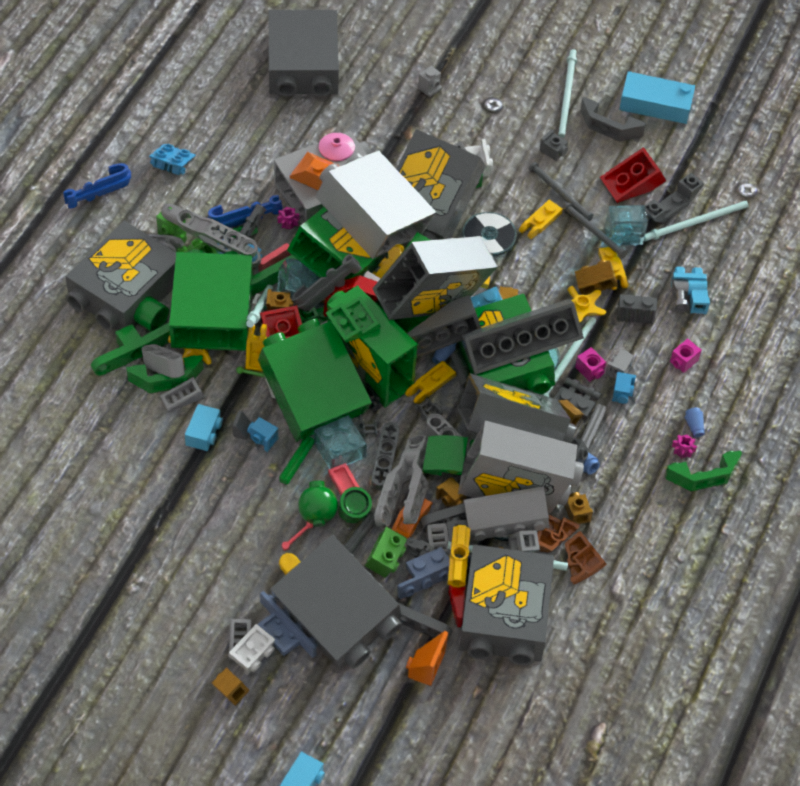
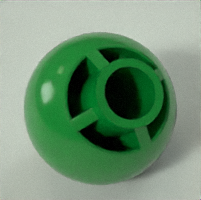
M324 481L309 482V488L305 489L299 497L298 509L305 521L312 523L315 527H321L336 515L338 500L335 493L330 488L325 487Z

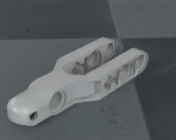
M165 204L162 208L161 214L166 220L180 226L182 230L197 237L208 246L224 254L233 250L241 255H252V257L257 255L258 258L255 262H252V267H256L261 263V255L253 239L213 219L202 217L174 204ZM184 219H191L188 223H183Z
M417 435L407 440L399 465L386 476L374 514L377 527H386L391 524L403 483L411 479L408 488L407 500L404 501L403 523H417L429 485L422 472L428 442L425 435Z

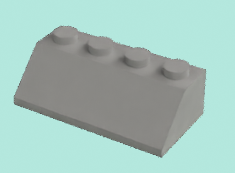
M544 486L464 500L467 527L471 529L470 541H482L492 537L500 538L518 531H541L549 528Z

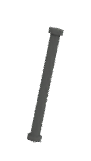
M533 162L529 166L531 172L536 173L567 203H571L573 208L589 221L593 218L594 214L588 212L539 167L537 162Z
M568 202L563 206L565 213H569L616 252L620 259L626 257L628 250L621 248L576 211L571 203Z

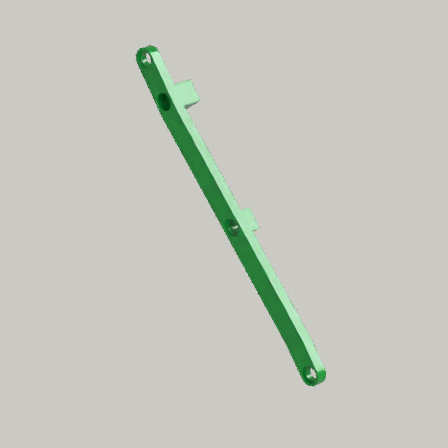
M290 255L255 274L252 281L251 297L263 291L267 285L278 283L279 273L303 265V263L293 255ZM169 322L143 337H140L133 324L116 331V342L119 348L95 358L91 363L92 370L97 376L107 374L142 358V347L154 344L162 347L168 344L170 335Z

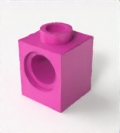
M687 338L672 351L670 362L675 368L685 373L699 361L701 349Z
M592 347L577 356L575 368L589 382L595 378L599 379L605 373L606 361Z

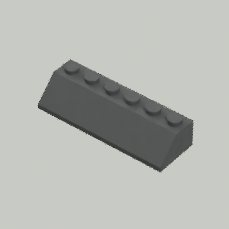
M569 299L460 334L465 353L475 375L584 339L575 304Z

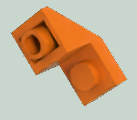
M424 498L416 524L403 523V507L392 530L406 538L412 537L420 519L429 513L433 502Z

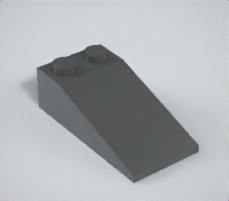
M467 295L451 301L407 334L418 344L417 357L460 342L462 341L460 334L481 327L470 296Z

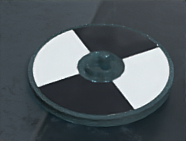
M483 212L470 217L466 221L462 236L463 238L480 236L488 251L494 257L503 255L512 249L516 242L517 232L514 224L507 217L494 212Z

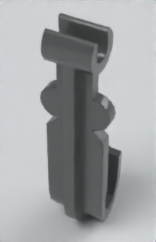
M348 254L343 259L342 265L339 268L327 270V277H321L309 288L303 284L295 291L291 300L295 306L297 305L298 309L309 311L335 290V286H343L346 276L350 273H358L362 267L351 254Z

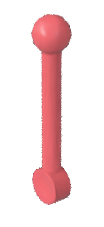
M307 522L306 526L303 529H301L295 536H293L288 542L285 541L282 543V549L288 550L290 548V544H292L298 537H300L307 529L313 528V524Z

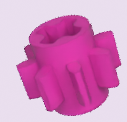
M286 207L282 211L279 210L277 223H282V228L291 230L294 226H298L300 214L295 213V208Z
M688 434L678 435L677 440H673L672 447L675 448L674 454H677L681 459L691 458L692 452H696L697 446L694 445L695 439H692Z

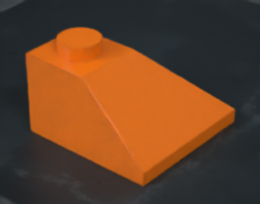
M307 152L290 174V178L319 190L323 183L319 179L320 174L333 162Z
M442 632L419 648L413 658H409L406 669L409 670L408 678L432 686L446 653L448 632Z

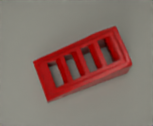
M466 583L465 586L459 588L449 585L448 592L455 623L458 628H461L463 623Z

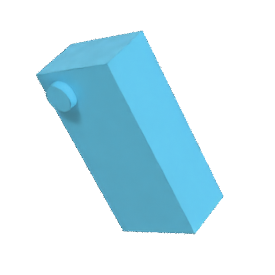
M628 71L619 110L687 124L695 85Z

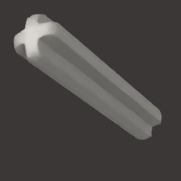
M596 405L581 437L587 448H589L606 412L604 405Z

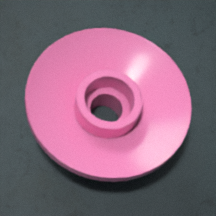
M342 133L327 134L319 142L321 155L331 161L346 160L354 153L355 145L353 140Z

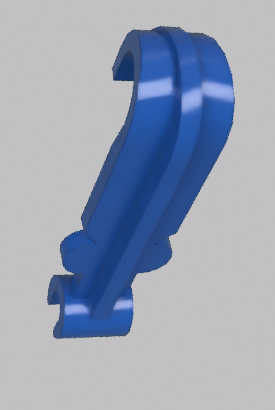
M119 163L108 166L109 176L96 180L94 184L87 182L84 184L83 189L77 191L73 189L65 190L63 192L65 204H68V208L72 209L78 205V201L84 199L92 201L96 195L102 196L127 186L132 176L128 165Z
M274 195L270 197L267 203L260 204L259 202H254L251 204V208L245 206L224 214L222 206L218 205L209 210L208 218L232 228L246 223L245 219L251 215L256 204L266 209L264 214L271 212L278 215L279 210H283L282 200H279V195Z

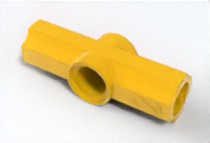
M465 525L453 526L447 584L457 588L465 586L471 529ZM456 554H459V555H462L463 557H462V558H458V557H456L455 555H456Z

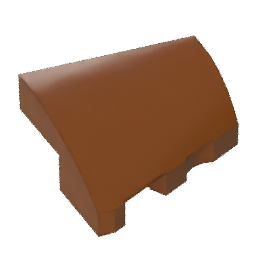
M548 514L549 528L537 531L539 551L552 552L573 534L580 525L565 517L560 520Z
M581 531L565 542V549L568 553L567 561L571 572L570 580L573 584L585 580L607 565Z

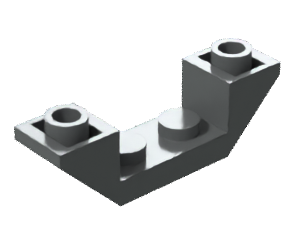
M583 96L580 111L589 129L617 141L643 137L646 123L630 117L626 124L622 125L597 114L599 103Z
M690 173L679 181L677 191L660 203L653 199L643 206L641 211L653 221L665 223L691 203L704 183Z

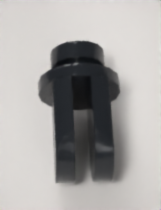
M369 383L364 384L372 402L368 409L375 412L382 406L380 403L381 398Z

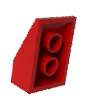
M644 147L600 176V179L617 203L651 192L667 181Z
M297 305L260 313L261 323L267 324V338L279 332H283L286 338L299 334L297 328L302 322Z

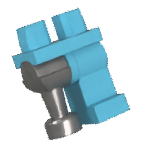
M684 267L675 268L671 288L672 294L676 295L677 298L674 302V310L676 312H685L689 309L688 301L685 299V295H689L690 313L707 314L710 298L707 291V274H703L702 268L695 267L691 273H685ZM695 305H703V307L696 308Z

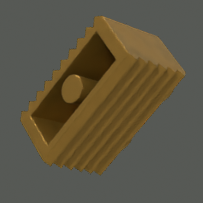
M610 260L599 261L596 265L589 267L583 266L575 271L578 288L582 295L591 294L595 290L603 291L618 286Z

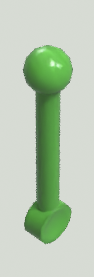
M241 366L236 369L238 374L247 373L265 377L264 373L246 370Z

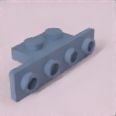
M442 547L406 562V568L413 578L397 585L399 599L410 597L420 590L428 589L438 582L448 580L449 557ZM470 555L468 556L467 570L470 569Z
M262 591L260 593V602L271 614L257 625L275 639L274 647L285 656L298 645H301L314 658L316 656V642L303 633L302 627L290 619L285 609L279 608L272 595H267Z

